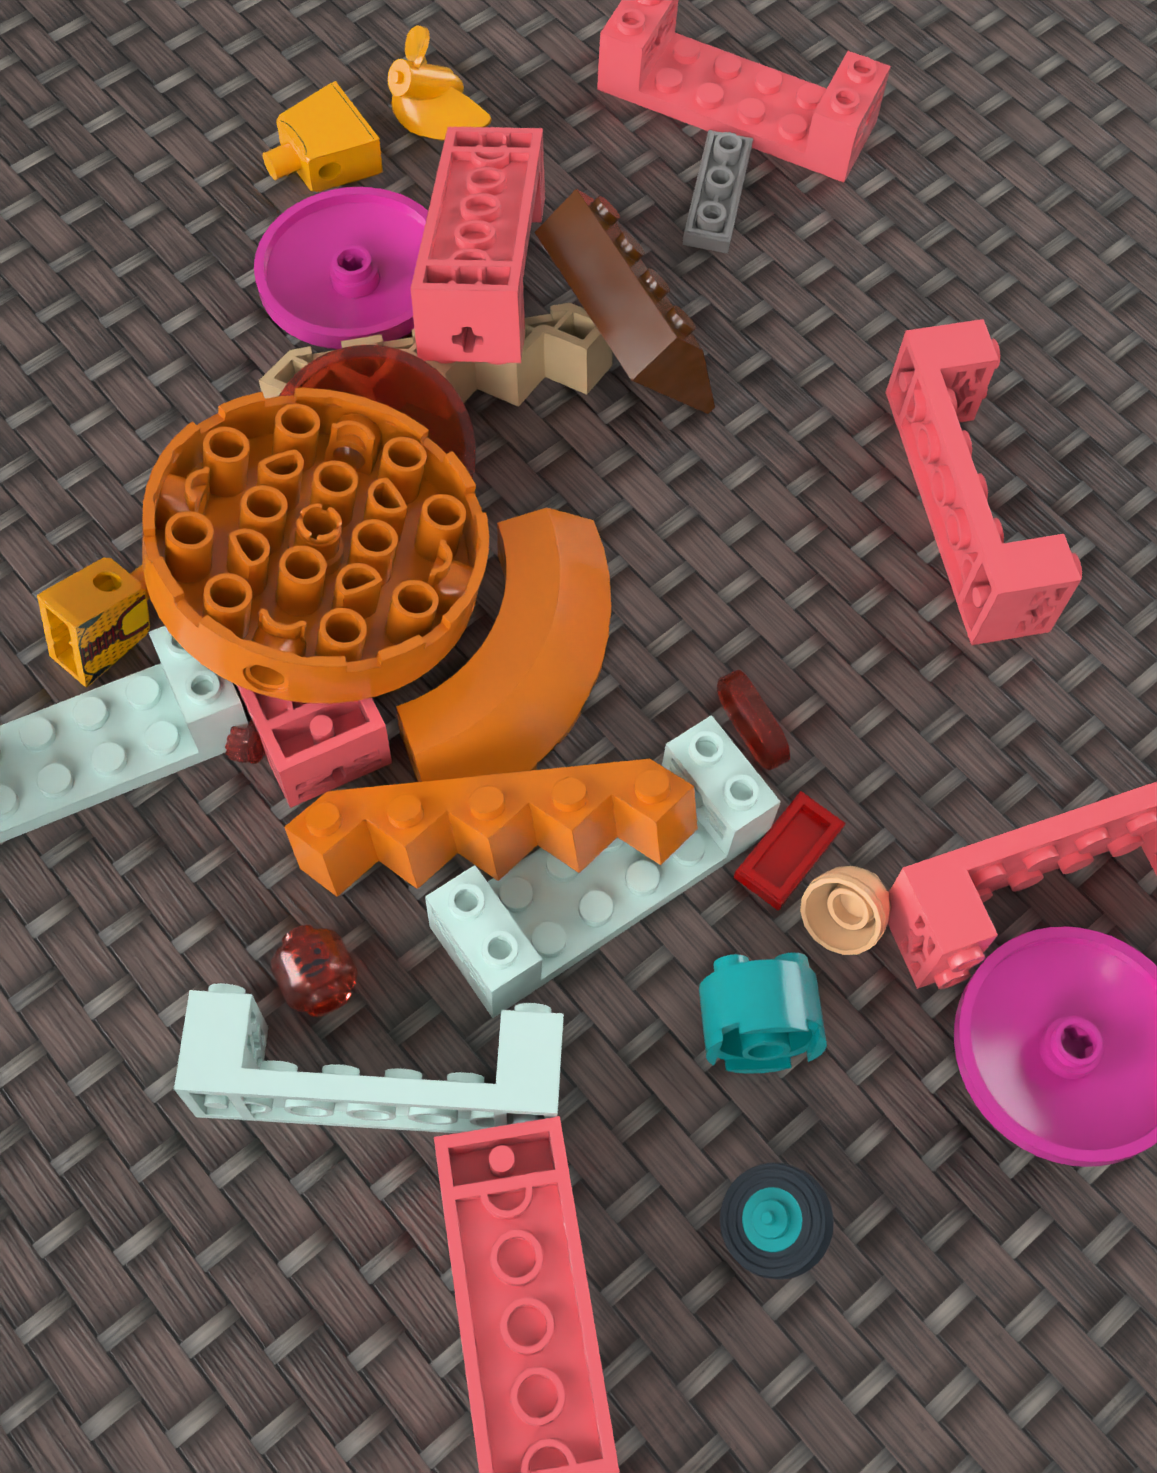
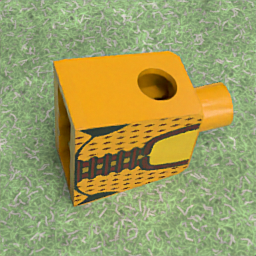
M103 557L37 595L49 656L86 688L144 638L150 629L147 604L150 596L145 583L143 564L129 573L112 558Z

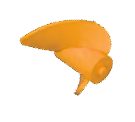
M418 25L411 28L405 42V54L408 60L397 59L392 63L388 72V86L393 94L391 105L393 113L400 124L409 132L436 140H445L447 127H487L492 121L490 115L463 94L464 84L450 68L427 64L425 53L430 40L429 30Z

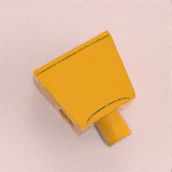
M336 81L281 113L276 120L280 146L263 153L265 166L274 180L296 171L309 190L313 192L324 191L383 172L379 137Z

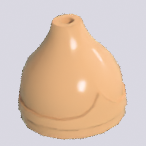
M842 866L827 871L812 880L802 896L800 912L805 928L813 939L827 950L842 955H858L875 946L884 934L890 917L891 904L889 892L876 874L857 866Z

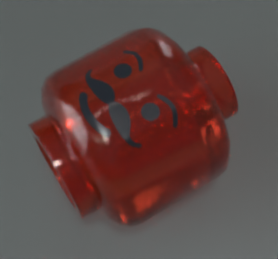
M302 925L286 933L281 940L283 945L272 956L271 970L287 1005L295 1011L308 1012L312 1017L327 1015L344 1006L352 997L351 990L357 982L358 971L342 937L335 930L328 928L314 929L312 925Z

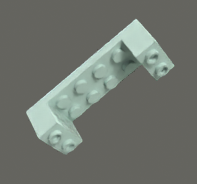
M166 626L148 632L160 659V664L0 725V843L254 741L242 703L233 683L220 677L197 661L175 640Z
M712 715L671 740L665 746L662 766L694 785L698 830L662 865H659L617 837L580 873L540 848L521 860L499 881L493 878L487 882L476 865L425 896L429 927L492 1018L499 1015L501 1010H506L758 843L771 829L781 801Z
M222 983L210 985L208 991L189 990L174 1090L195 1117L443 1133H461L557 1117L564 1014L551 1013V1008L547 1005L521 1003L515 1006V1010H501L496 1084L484 1083L483 1076L466 1072L450 1073L447 1075V1081L422 1079L421 1072L402 1068L388 1069L385 1071L384 1077L360 1076L358 1068L338 1064L323 1066L322 1073L297 1072L298 1066L293 1063L264 1061L268 1025L252 994H245L246 990L240 986Z

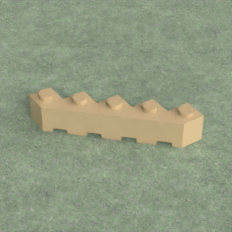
M564 303L550 306V314L525 318V339L521 363L493 365L487 362L456 361L444 364L437 361H418L415 329H411L412 337L383 342L382 335L345 340L341 341L342 349L312 354L311 346L289 350L259 380L264 398L294 396L295 388L326 389L365 397L397 411L410 401L450 419L477 389L518 407L545 377L588 394L612 366V350L584 308L572 303Z

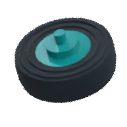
M765 1163L752 1167L742 1173L727 1190L720 1212L721 1233L730 1254L746 1270L764 1278L790 1279L806 1273L823 1258L832 1239L834 1227L833 1212L825 1191L810 1174L784 1163Z

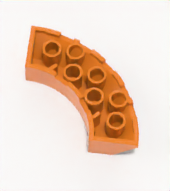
M546 507L497 523L498 558L504 573L505 592L499 614L490 633L473 657L451 678L428 693L396 706L400 736L418 782L536 770L537 764L557 743L560 744L571 731L581 715V709L601 672L610 628L612 607L610 575L604 547L594 520Z

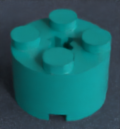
M785 953L774 959L749 961V958L746 956L733 954L720 957L714 961V972L708 975L699 986L706 1059L710 1064L714 1066L716 1059L720 1058L725 1060L726 1071L747 1074L769 1073L792 1068L791 1057L806 1052L809 1062L818 1058L826 1050L827 1042L817 976L809 967L808 957L805 954Z

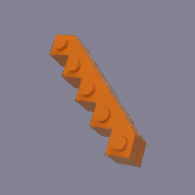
M651 759L327 791L284 827L299 868L336 897L342 894L378 861L418 889L457 853L499 881L537 845L580 873L617 837L659 865H662L698 830L694 785Z

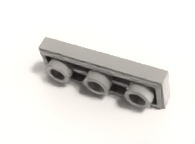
M708 131L682 245L728 253L753 138L738 136L731 132Z

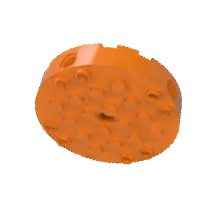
M295 388L294 396L264 398L263 392H258L236 398L219 405L217 414L198 425L192 421L183 428L163 450L151 471L143 500L142 521L143 571L151 602L170 634L191 656L220 677L245 689L287 701L325 704L359 701L397 690L427 673L446 657L459 641L474 610L489 554L488 518L486 512L482 513L475 495L476 484L466 467L453 451L446 454L427 437L429 430L407 415L371 399L345 392L313 388Z

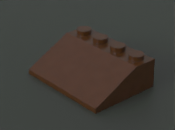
M575 189L534 233L631 381L709 414L715 408L704 352L692 335V332L696 329L695 324L681 308L671 304L666 296L670 292L669 286L656 271L651 268L647 269L641 260L645 255L643 248L629 233L621 231L616 223L620 219V215L612 204L600 195L593 199L580 190Z

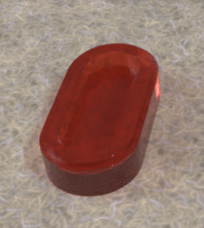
M737 669L720 677L717 682V692L721 704L757 762L768 770L789 762L790 749L787 739L747 675Z

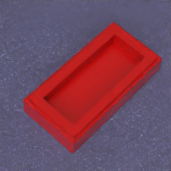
M800 791L739 866L733 878L779 911L841 833L846 823Z

